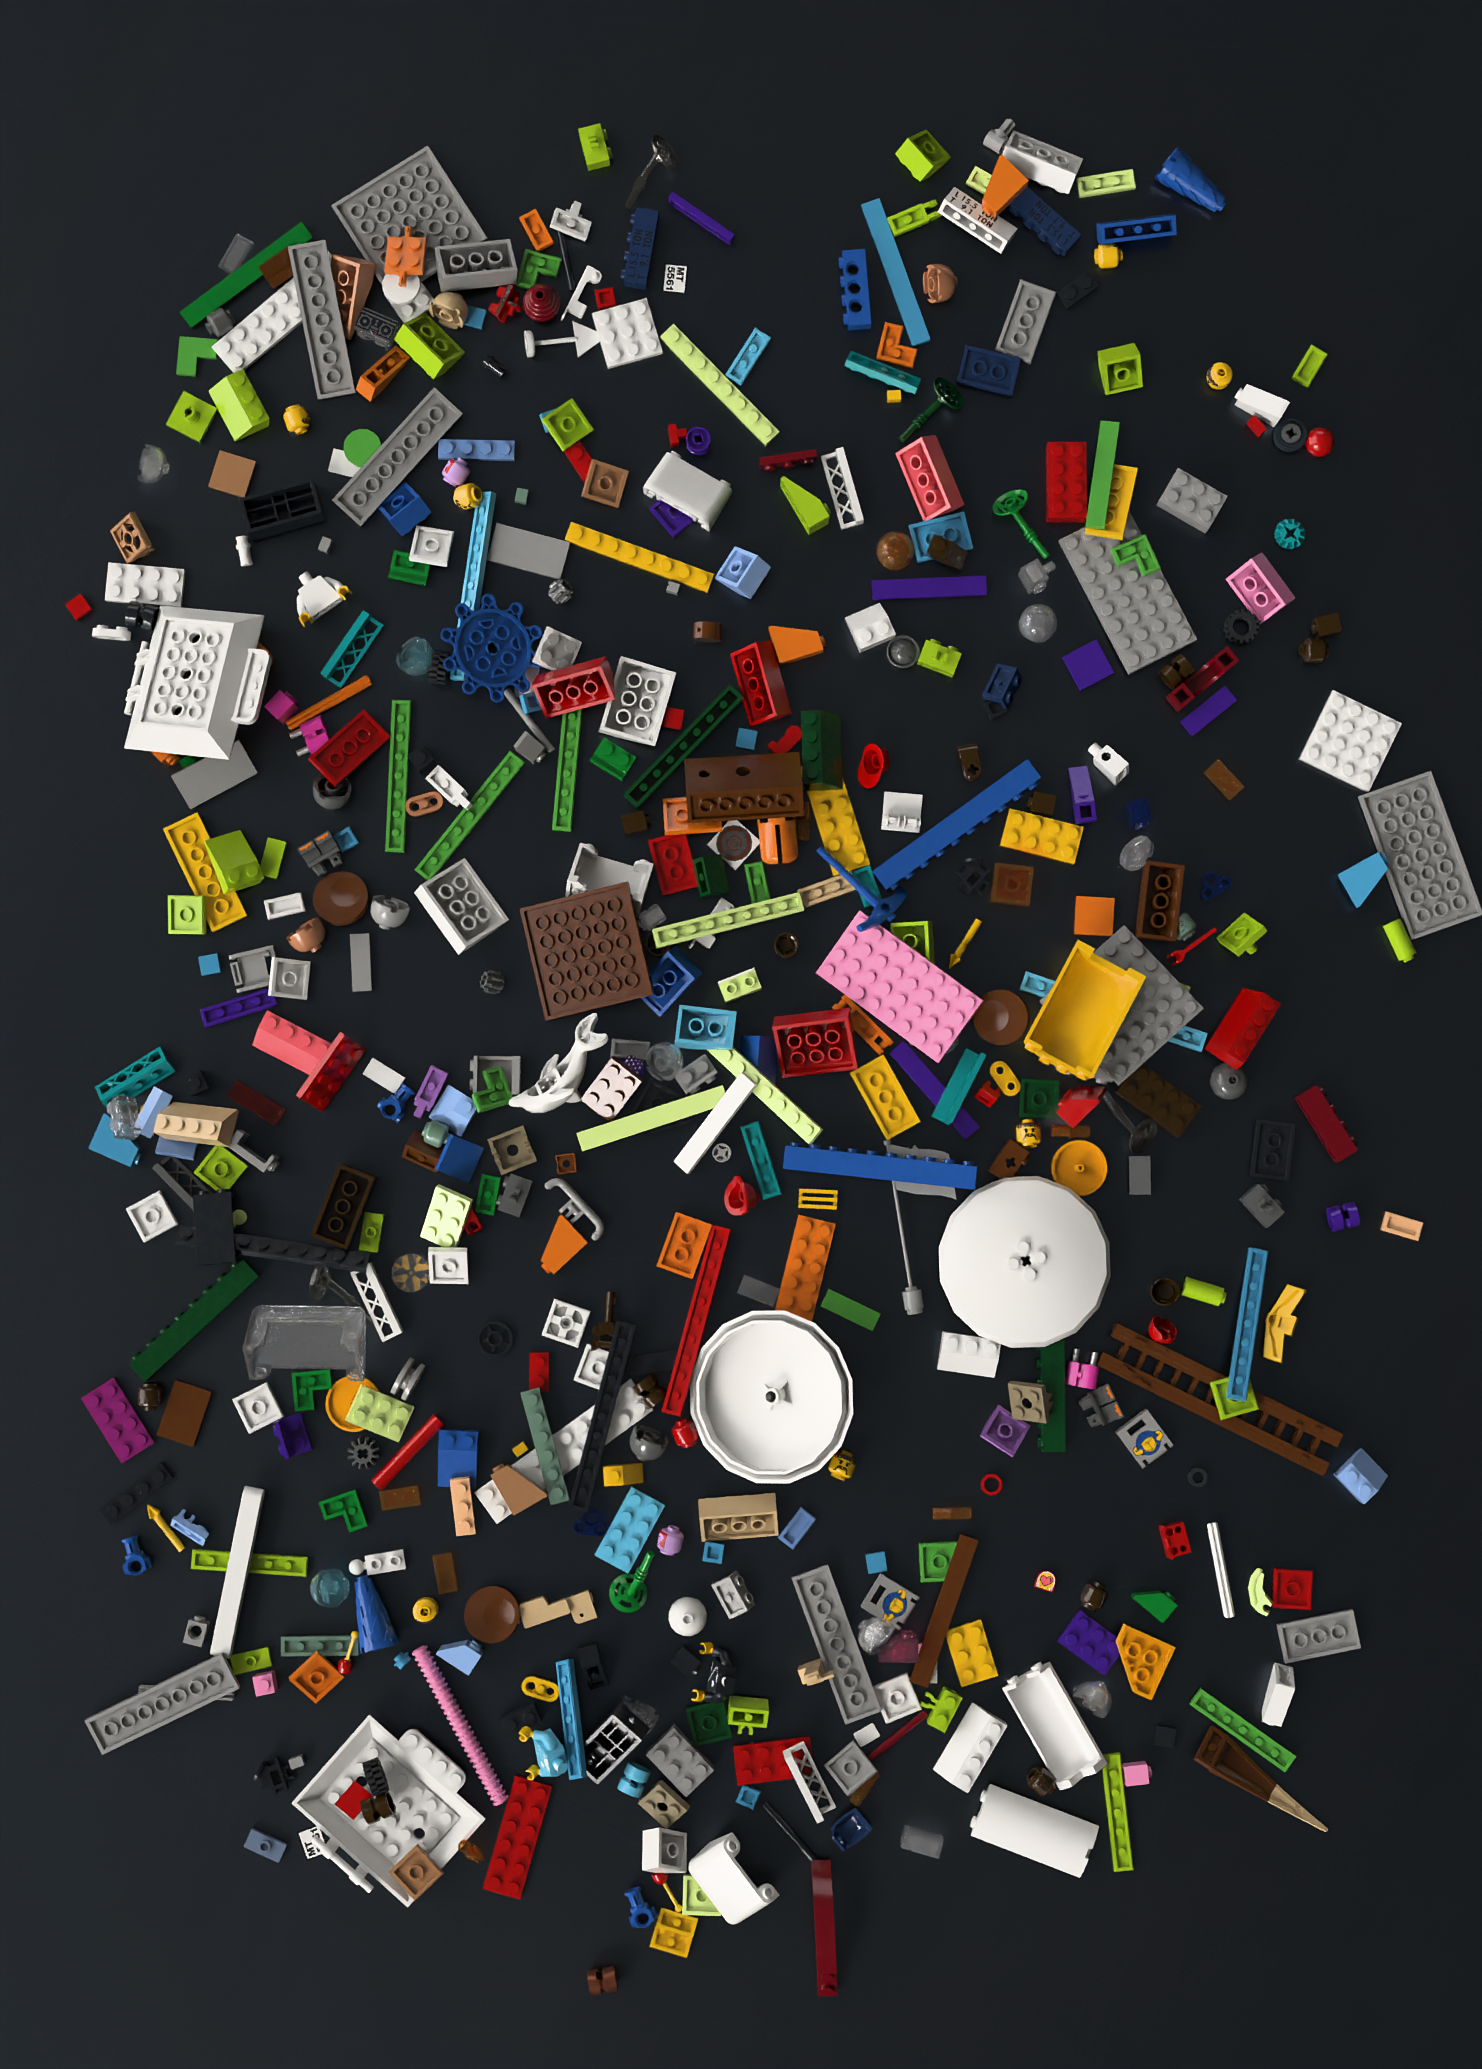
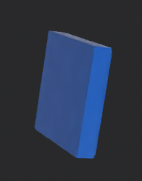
M450 1134L435 1170L469 1183L484 1148Z

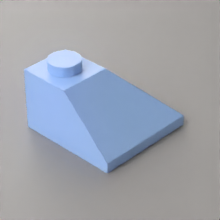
M448 1084L430 1113L429 1118L448 1125L450 1131L462 1137L477 1109L472 1098Z

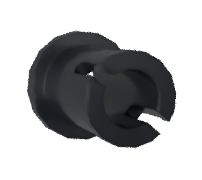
M488 355L482 365L485 366V369L488 368L498 375L499 378H502L508 368L496 361L494 356Z

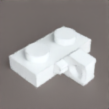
M574 201L570 210L555 209L550 228L585 241L592 222L582 218V215L579 214L582 203Z

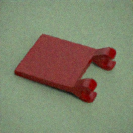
M1216 928L1210 929L1183 950H1177L1168 954L1166 959L1170 956L1175 957V962L1171 966L1182 962L1185 954L1217 931Z

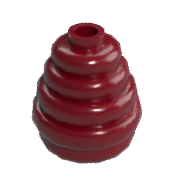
M536 284L530 287L524 295V311L532 320L538 322L549 321L559 311L560 297L551 286ZM543 294L542 298H537L536 296Z

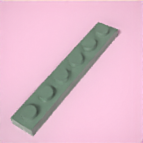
M540 1388L521 1392V1398L550 1504L554 1505L568 1501L570 1498Z

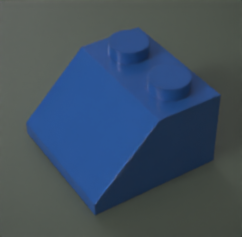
M406 482L393 491L378 507L401 536L410 532L415 525L425 520L431 513L421 497Z

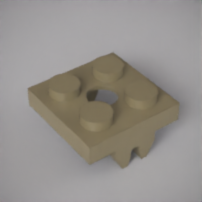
M524 1125L487 1139L501 1175L537 1162ZM516 1145L518 1153L515 1156H510L507 1153L508 1146Z
M1010 1381L1008 1383L1013 1419L1039 1423L1050 1421L1049 1410L1053 1405V1401H1049L1052 1393H1046L1045 1385ZM1024 1398H1027L1032 1403L1031 1408L1024 1406Z
M658 1780L638 1802L665 1829H668L690 1807L663 1780ZM658 1803H665L668 1810H661L658 1807Z

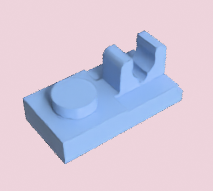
M182 1509L177 1517H173L170 1526L203 1546L207 1541L209 1533L203 1526L193 1523L194 1515L190 1519H184L186 1510Z

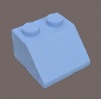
M735 546L718 571L715 579L736 593L751 599L771 567L758 555Z
M1361 1447L1333 1473L1362 1504H1365L1379 1491L1388 1477Z
M463 1640L441 1645L436 1655L469 1676L483 1654L484 1649L475 1640H472V1642L470 1640Z

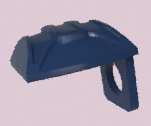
M854 1808L839 1818L830 1829L832 1830L833 1841L845 1852L847 1848L855 1845L867 1836L873 1827Z

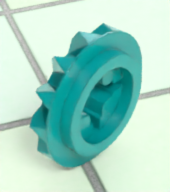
M1285 519L1276 526L1274 532L1275 540L1282 548L1295 549L1305 539V529L1295 519ZM1294 528L1296 529L1293 533L1294 538L1290 536L1289 538L1287 537L1286 539H1284L1287 534V529L1289 531L1293 530Z

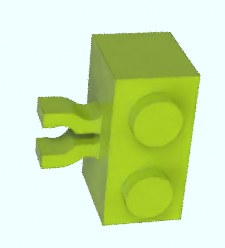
M600 123L579 128V137L588 171L610 166V159L613 157L610 147L606 148L605 141L608 140L606 129H602Z
M930 639V641H925L917 664L953 677L962 653L958 652L959 649L953 646H948L947 648L941 646V642Z
M943 1686L937 1699L930 1692L926 1691L925 1696L935 1703L934 1705L921 1701L920 1706L932 1708L926 1719L927 1724L945 1733L962 1700V1696L956 1691Z
M730 1695L727 1711L728 1724L738 1725V1734H742V1729L745 1726L749 1728V1735H753V1727L767 1728L769 1715L768 1699Z

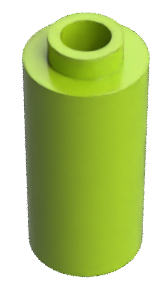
M1399 918L1384 925L1383 928L1398 960H1403L1405 963L1414 959V954L1417 952L1401 919Z
M1189 1277L1185 1278L1181 1291L1182 1296L1219 1306L1220 1303L1224 1304L1227 1295L1223 1287Z

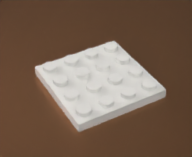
M1332 690L1299 760L1365 792H1369L1402 723Z

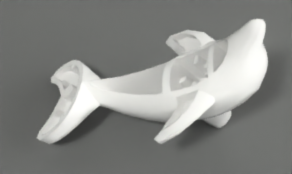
M597 1013L585 1017L577 1025L575 1030L576 1040L568 1055L559 1064V1054H555L549 1059L542 1069L537 1083L530 1089L509 1100L510 1106L522 1107L531 1113H545L561 1106L565 1102L575 1103L580 1101L581 1095L577 1088L585 1072L587 1051L597 1049L608 1041L606 1033L596 1034L593 1032L598 1021Z

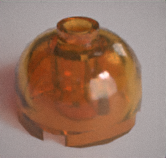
M892 531L880 538L876 548V555L883 567L889 570H900L910 564L914 556V546L912 540L906 534Z

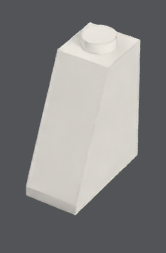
M1248 384L1244 389L1240 387L1234 397L1238 399L1235 403L1237 407L1251 415H1256L1258 419L1272 427H1275L1290 403L1285 399Z
M1274 1662L1262 1707V1722L1268 1725L1282 1726L1295 1691L1293 1667Z

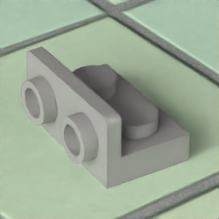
M704 1054L673 1076L686 1094L690 1092L693 1095L701 1089L699 1086L702 1083L706 1082L709 1084L717 1078L715 1075L718 1072Z
M738 1571L711 1585L729 1619L748 1611L755 1605L753 1596L748 1592L744 1580Z

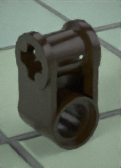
M971 743L958 746V757L965 779L968 781L977 780L982 772L977 744ZM970 767H972L973 770H977L975 775H972L971 772L968 773Z

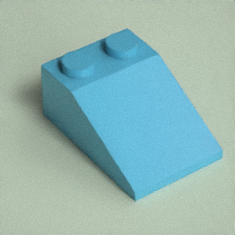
M679 1005L675 1047L732 1050L737 1011Z

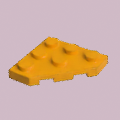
M1123 1624L1116 1639V1644L1131 1689L1134 1693L1152 1700L1176 1647Z

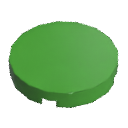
M368 429L352 431L344 442L345 456L355 466L362 467L378 450L381 442L378 436Z

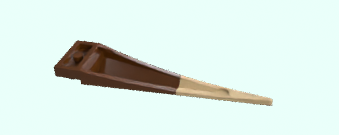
M1213 1725L1209 1727L1194 1757L1195 1761L1209 1769V1772L1324 1832L1328 1831L1327 1827L1276 1784L1227 1734Z

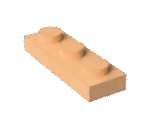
M470 1477L450 1478L456 1536L476 1534Z

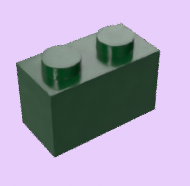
M721 854L703 856L692 860L700 898L729 892V883L726 878L725 865Z

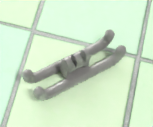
M554 1178L547 1181L544 1185L546 1189L549 1190L554 1186H559L571 1198L559 1212L563 1213L568 1209L569 1212L564 1217L567 1219L572 1214L575 1216L569 1221L571 1225L585 1214L596 1226L592 1239L595 1241L600 1239L604 1232V1223L565 1180Z

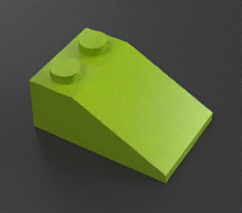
M783 476L780 481V487L808 535L828 525L831 512L827 504H822L820 499Z
M241 830L204 841L224 895L260 884L264 879L258 860Z

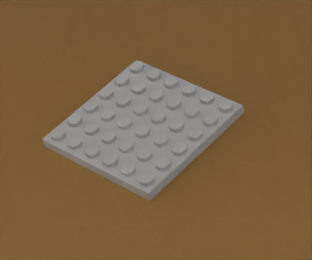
M428 146L331 205L365 260L375 263L374 274L381 285L386 275L384 268L388 237L405 236L406 226L413 227L412 237H426L427 240L423 275H417L420 282L437 273L435 247L488 241L481 227Z
M1125 925L1093 952L1124 970L1130 967L1146 976L1099 1065L1118 1086L1204 1009ZM1048 994L1040 1000V1003L1042 1005L1044 1004Z

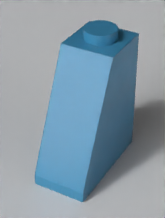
M1377 852L1338 874L1356 908L1361 906L1388 870L1387 864L1390 862L1385 853Z
M104 1113L88 1149L129 1167H134L135 1164L138 1165L142 1158V1154H140L142 1149L110 1114Z

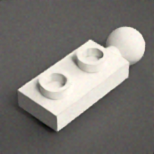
M400 1549L365 1555V1562L359 1559L351 1561L349 1570L352 1574L359 1575L367 1569V1575L406 1569L404 1551Z

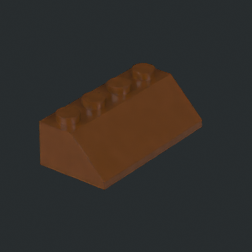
M1145 861L1143 863L1135 937L1137 939L1176 942L1185 865Z

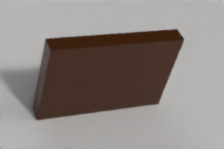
M175 1380L157 1435L194 1447L213 1391Z

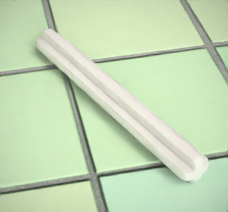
M1216 1522L1207 1524L1223 1613L1225 1618H1232L1235 1616L1219 1527Z

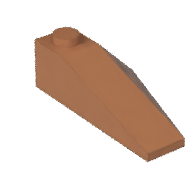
M332 254L331 269L345 339L351 340L355 331L354 326L373 283L375 263L360 258Z

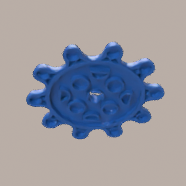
M485 594L481 600L482 606L478 611L471 610L464 603L458 604L455 608V613L460 619V626L456 629L446 627L441 631L440 636L442 640L451 643L454 647L453 655L443 661V667L447 671L461 670L465 674V681L462 685L464 693L471 695L478 687L485 686L490 692L491 700L499 703L504 699V689L508 685L515 686L522 693L529 691L530 682L525 676L526 670L530 667L542 668V666L532 662L535 652L531 648L532 642L542 636V629L537 625L526 627L521 623L520 617L523 613L521 603L514 602L507 610H500L496 605L495 597L492 594ZM488 644L496 646V653H489Z

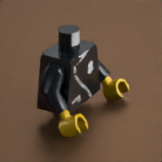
M704 1642L701 1645H704L705 1650H699L700 1654L712 1653L706 1693L703 1690H692V1692L697 1693L696 1699L691 1698V1700L696 1702H703L705 1700V1702L722 1703L727 1698V1695H733L737 1666L732 1659L731 1653L714 1647L711 1642Z

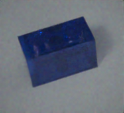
M1147 797L1128 802L1124 806L1130 829L1134 827L1135 830L1144 829L1153 820Z

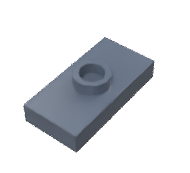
M252 1828L244 1847L279 1863L287 1843Z

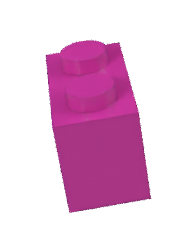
M281 690L264 706L283 725L299 709L295 705L297 703L295 698L287 691L283 693Z

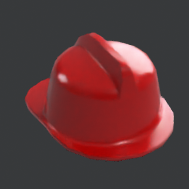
M873 743L865 747L857 772L860 784L868 789L873 788L878 783L881 774L886 772L890 766L889 751L881 749Z

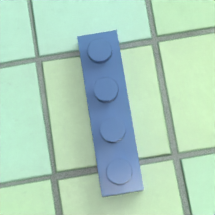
M439 439L438 459L457 460L459 457L463 460L515 461V441Z

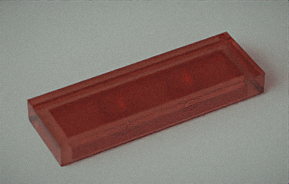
M236 1080L227 1095L228 1098L275 1126L278 1125L286 1112L285 1108Z

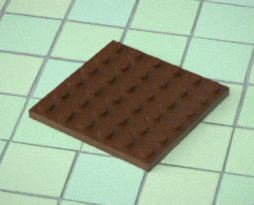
M629 882L520 908L545 1021L655 995Z

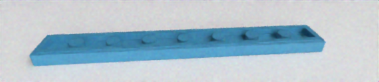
M878 198L861 204L911 345L915 347L931 340L881 201Z
M1248 1248L1226 1393L1227 1399L1246 1402L1268 1257V1251Z

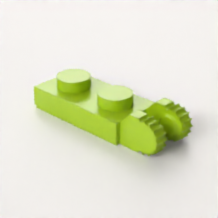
M932 200L924 204L921 203L888 217L887 221L894 237L941 217L942 215L938 211L928 215L925 211L934 208L938 204L937 201Z

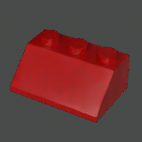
M1077 1086L1074 1090L1070 1088L1057 1104L1059 1108L1056 1113L1074 1128L1101 1101L1107 1088L1105 1086Z

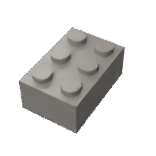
M1177 468L1156 506L1206 533L1228 496Z
M675 1724L646 1750V1756L685 1797L714 1771V1765Z

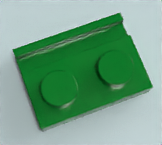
M394 550L388 578L426 586L431 564L409 561L410 553Z
M604 737L589 761L620 781H623L637 757Z

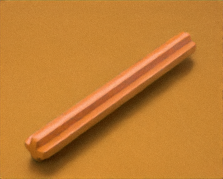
M365 675L286 720L288 728L290 730L295 729L299 724L316 717L372 684L371 680Z

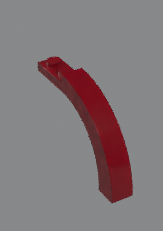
M830 1859L811 1860L818 1997L837 1996Z

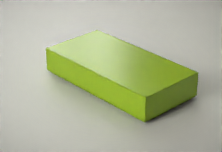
M1311 344L1293 374L1292 379L1308 388L1328 354Z
M268 837L260 865L263 876L278 879L287 842Z

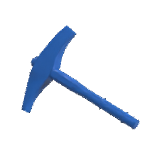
M822 846L817 849L816 852L874 907L870 917L856 926L858 932L874 928L887 920L890 923L896 917L894 913L906 898L908 891L899 885L894 895L880 900Z

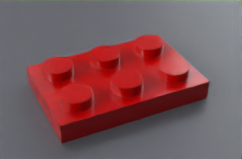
M686 834L666 835L648 840L662 896L698 887Z

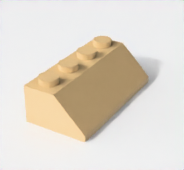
M172 1102L158 1113L153 1133L168 1140L229 1147L239 1110Z
M775 1493L698 1499L702 1542L779 1536Z

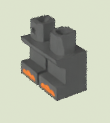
M329 830L314 838V841L311 840L297 848L308 867L313 869L319 877L328 872L323 864L324 862L330 860L334 868L343 863L340 855L341 850Z
M1108 1383L1096 1387V1390L1092 1389L1086 1393L1087 1396L1078 1401L1083 1411L1093 1407L1095 1413L1086 1417L1090 1427L1100 1424L1104 1426L1109 1422L1124 1417Z

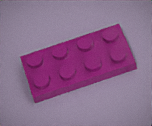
M115 1377L81 1398L121 1464L155 1443V1440Z

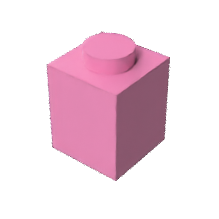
M275 1670L257 1673L252 1677L256 1697L272 1694L278 1690Z
M1145 1761L1122 1763L1123 1779L1126 1786L1149 1784V1778H1152V1771Z

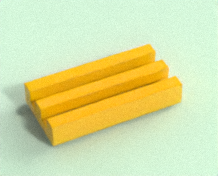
M799 1189L798 1208L837 1210L838 1190ZM803 1193L833 1194V1198L805 1197ZM802 1200L833 1202V1205L802 1204Z

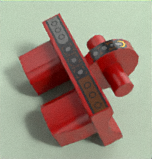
M510 284L507 287L499 286L497 296L501 300L499 304L492 302L488 310L500 322L506 323L509 315L513 316L515 311L521 312L522 307L518 305L521 300L518 298L520 292Z

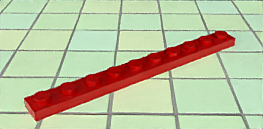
M712 1225L663 1404L662 1412L682 1417L731 1236V1229Z

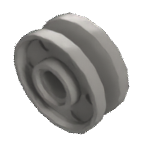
M412 1357L409 1358L402 1368L390 1393L395 1395L400 1388L403 1389L401 1399L404 1401L408 1399L416 1387L426 1365L421 1363L416 1370L413 1369L415 1359Z

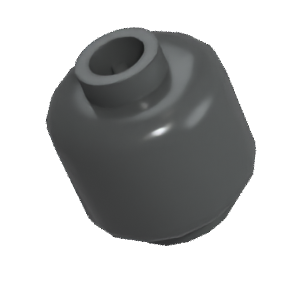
M219 308L207 315L208 323L205 326L210 334L214 333L220 337L233 329L235 321L228 309Z

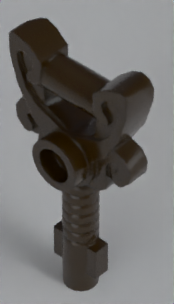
M608 1291L607 1297H604V1305H606L605 1321L599 1323L598 1326H594L592 1329L593 1334L596 1336L592 1341L591 1351H596L599 1347L610 1348L611 1341L600 1340V1337L605 1335L613 1337L616 1323L612 1322L613 1306H616L615 1292Z

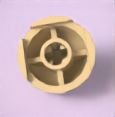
M442 292L435 297L429 306L432 317L434 318L436 315L440 319L438 322L447 328L458 329L459 326L463 327L466 322L468 306L459 293Z

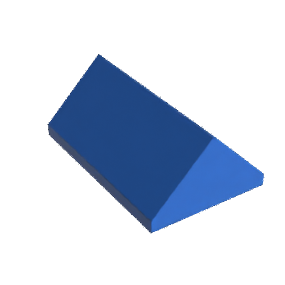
M741 1035L739 1052L773 1084H776L778 1053L775 1038Z

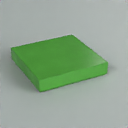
M957 1541L918 1543L920 1582L944 1581Z

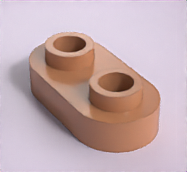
M433 791L408 799L405 808L409 815L418 817L440 810L444 801L438 792ZM432 799H437L436 805H431ZM414 804L419 805V809L416 811L412 809Z

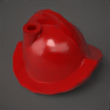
M739 1175L734 1176L733 1180L728 1184L724 1195L725 1207L729 1213L735 1216L748 1213V1208L755 1207L760 1200L758 1193L751 1184L744 1182Z

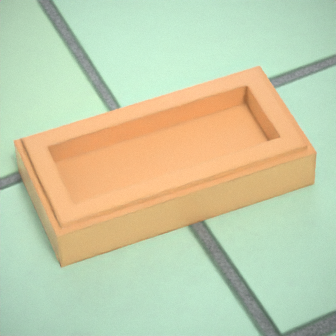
M1385 1212L1380 1230L1418 1241L1423 1222Z

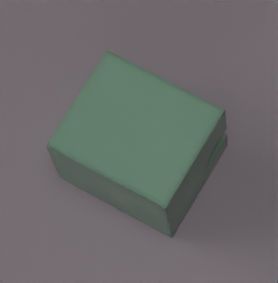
M517 488L515 503L526 505L529 490Z

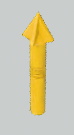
M975 919L955 953L951 954L949 969L961 961L960 958L967 945H969L982 924L980 920Z
M147 1505L149 1518L154 1519L158 1526L162 1528L176 1549L181 1552L186 1548L161 1517V1510Z

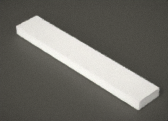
M740 1073L674 1160L687 1174L691 1173L757 1086L745 1073Z

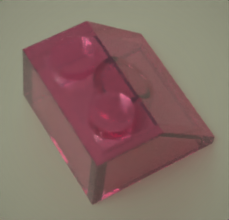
M902 1630L901 1633H897L877 1652L879 1662L918 1663L917 1634H914L912 1630Z

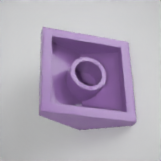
M998 1405L986 1422L980 1437L1013 1457L1028 1432L1030 1425L1023 1420L1013 1419L1011 1412Z

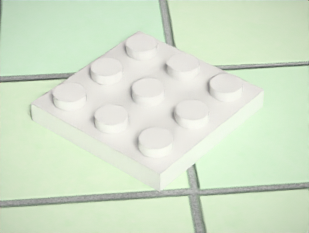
M647 298L592 313L608 369L663 354Z

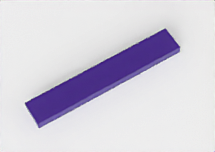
M986 576L872 580V600L987 595Z
M903 1041L889 1054L929 1100L937 1106L945 1087ZM960 1106L951 1125L966 1140L979 1126Z

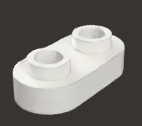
M97 625V628H93L92 637L130 641L131 632L126 627L109 629V626Z

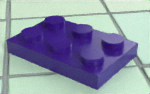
M1080 1609L1057 1639L1060 1644L1104 1676L1120 1656L1116 1644L1117 1636Z

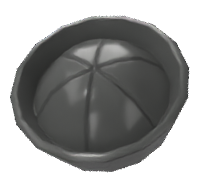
M907 635L894 637L887 646L889 661L899 668L912 666L920 655L918 643Z

